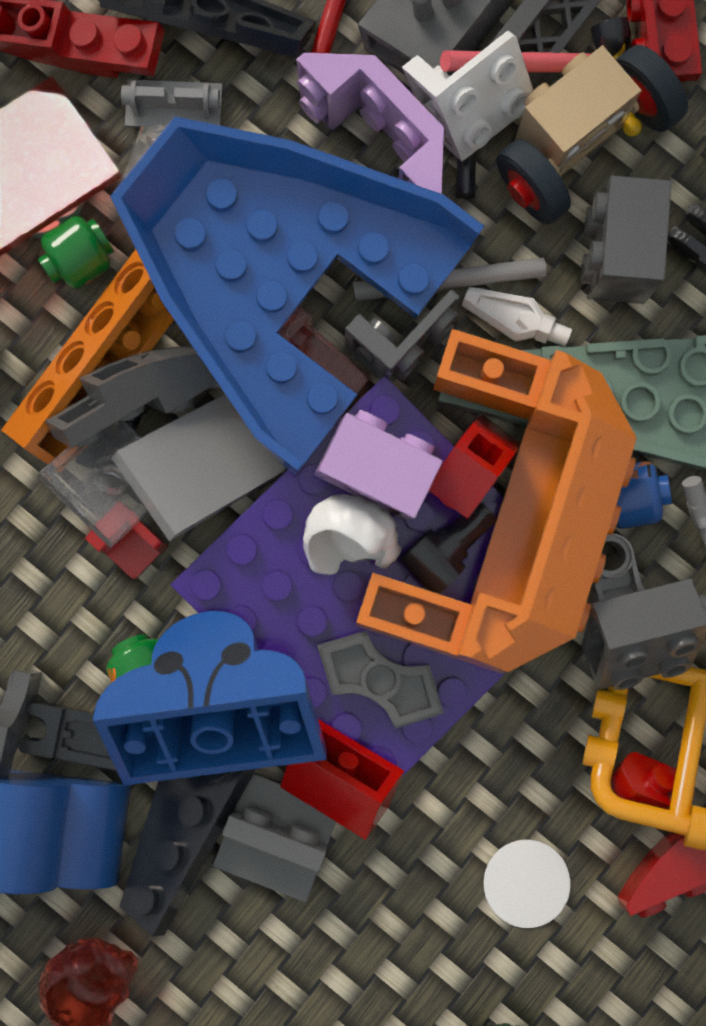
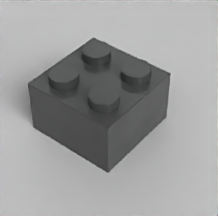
M611 175L602 192H595L593 206L587 208L585 215L584 236L592 237L589 254H584L580 274V282L588 284L587 299L645 304L664 281L671 180Z

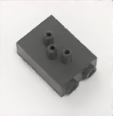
M376 0L358 23L365 50L405 75L402 67L416 55L420 56L432 68H435L437 65L440 66V57L445 50L476 51L515 0ZM447 72V73H448L449 76H451V75L454 74L455 72Z

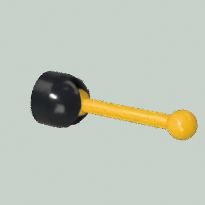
M627 17L608 19L594 25L590 29L596 50L603 45L615 60L628 50L631 43V29ZM630 112L623 125V131L627 136L634 137L641 132L642 123Z

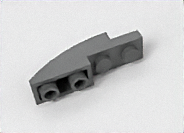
M193 346L151 350L112 362L79 378L88 396L45 422L53 437L71 448L75 446L83 447L97 441L103 435L102 430L116 421H127L140 415L145 410V404L166 414L176 413L188 408L194 402L193 397L208 388L214 389L220 386Z

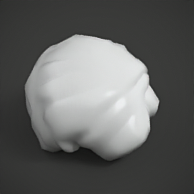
M347 494L330 496L314 506L306 520L303 549L310 568L315 573L334 575L338 572L340 563L343 560L358 562L365 559L375 560L376 566L386 569L400 555L401 547L398 544L396 523L389 510L382 509L378 503L367 501L361 496Z

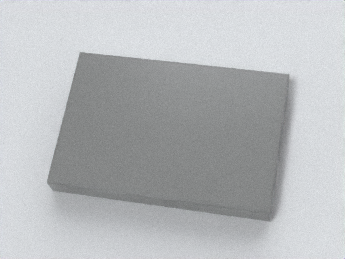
M226 394L121 448L112 457L118 469L169 541L280 477L287 470L254 437Z

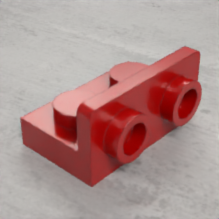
M626 0L627 18L629 23H635L636 39L632 40L631 47L643 45L656 52L671 67L680 82L698 81L702 74L694 0Z

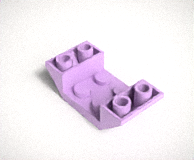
M303 53L296 59L298 71L297 85L300 89L301 98L299 104L315 123H319L322 120L333 131L357 108L361 107L360 114L366 123L376 132L382 129L394 141L392 144L393 149L405 162L399 167L398 179L442 194L444 127L375 55Z

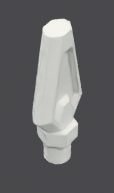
M469 287L462 303L463 308L514 342L534 338L545 344L548 340L565 347L573 330L556 323L555 317L547 314L544 315L534 298Z

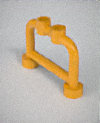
M690 667L688 671L675 677L664 678L661 674L650 676V678L691 687L669 810L622 799L612 791L611 777L618 750V740L627 703L628 689L615 690L613 686L608 687V690L597 689L592 718L602 720L599 736L588 735L582 765L592 767L590 776L591 792L596 803L605 813L615 818L684 835V846L706 851V808L692 805L706 723V670Z

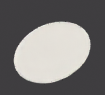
M517 840L500 848L490 859L484 874V892L491 909L503 921L516 927L534 928L552 921L563 910L570 893V875L562 857L550 846L535 840Z

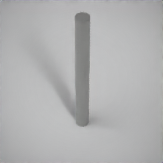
M543 257L454 269L439 290L546 277L545 259ZM366 281L353 282L355 301L386 297Z

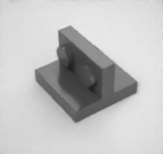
M254 772L228 818L222 834L224 837L212 867L306 902L316 874L320 871L336 822L280 788V781Z

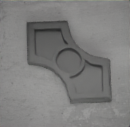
M365 630L317 645L332 695L353 693L374 700L385 709L395 729L443 714L429 664L410 666L388 660L375 649Z
M22 669L14 670L10 674L7 689L0 705V778L10 774L21 736L27 725L33 720V716L27 713L26 708L31 701H37L43 672Z

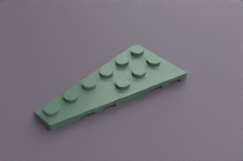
M706 335L687 339L664 340V338L591 343L586 346L575 347L548 346L541 349L521 350L551 360L555 351L558 350L601 372L637 437L632 453L706 471ZM440 392L437 404L527 425L528 420Z

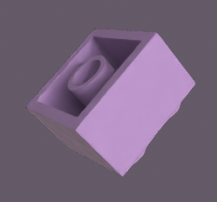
M359 410L355 416L346 413L340 421L314 475L353 495H358L367 501L378 503L382 509L389 510L391 514L403 520L414 519L443 460L432 455L435 447L410 434H406L405 438L401 437L399 439L385 432L388 424L365 411Z

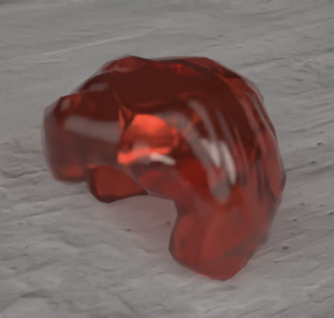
M95 937L80 938L78 941L68 944L57 955L47 960L38 983L40 1008L53 1026H110L116 1008L129 997V984L138 971V959L132 951L122 950L117 945L110 944L106 940Z

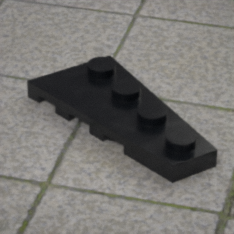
M256 769L158 781L119 906L152 936H164Z

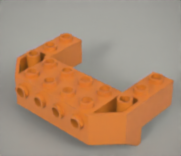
M452 329L433 390L528 420L471 602L468 604L372 572L356 626L486 669L506 673L576 638L577 632H583L591 610V604L587 603L592 583H598L606 561V555L601 554L607 535L611 536L620 516L621 507L616 505L622 487L626 488L635 467L636 459L632 458L631 455L637 437L601 372L565 352L556 350L551 360Z

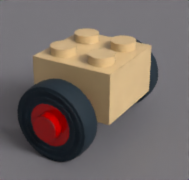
M603 45L589 56L582 52L565 66L561 72L563 75L561 79L551 87L547 83L541 84L525 99L523 104L526 107L523 115L518 120L520 125L515 141L498 154L496 164L512 198L539 222L549 225L557 221L569 210L571 199L561 176L620 130L630 112L646 126L658 132H664L672 128L686 115L688 101L681 82L664 59L650 48L643 45H635L616 60Z

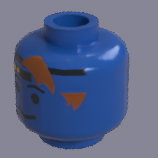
M649 461L636 462L628 486L621 488L616 504L621 507L616 525L617 528L627 529L657 524L663 517V505L673 504L668 475L658 476L653 463Z

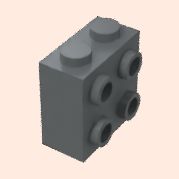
M690 578L592 603L581 646L597 689L613 686L615 690H624L639 684L646 677L661 674L664 678H670L688 671L693 665L706 635V597L698 595Z

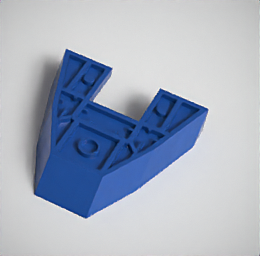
M176 116L173 117L110 196L161 301L254 437L294 476L299 473L356 398L357 393L278 333L336 259L416 319L474 244L484 228L483 224L445 195L288 139Z

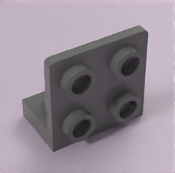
M451 289L398 347L392 343L395 340V336L384 324L375 318L369 323L358 314L345 328V350L378 380L385 375L392 383L398 379L403 384L421 365L422 361L420 358L429 343L434 348H437L454 329L453 322L458 317L455 309L459 295Z

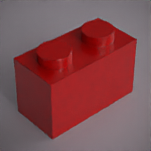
M318 719L326 744L327 760L287 765L280 788L366 840L389 808L404 770Z

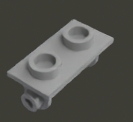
M127 79V85H122L121 89L122 105H126L125 127L165 129L174 116L221 125L222 83Z

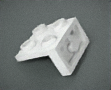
M510 31L501 35L451 76L444 72L439 65L432 68L418 55L402 67L413 95L444 127L443 145L461 161H464L477 149L486 145L491 138L515 119L521 117L526 107L523 103L533 91L517 37Z

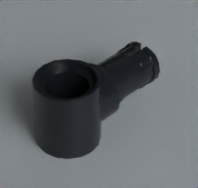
M480 502L468 519L460 514L445 529L440 527L436 532L432 529L428 530L399 558V561L428 591L439 594L466 568L463 561L468 557L467 550L497 519L490 509Z

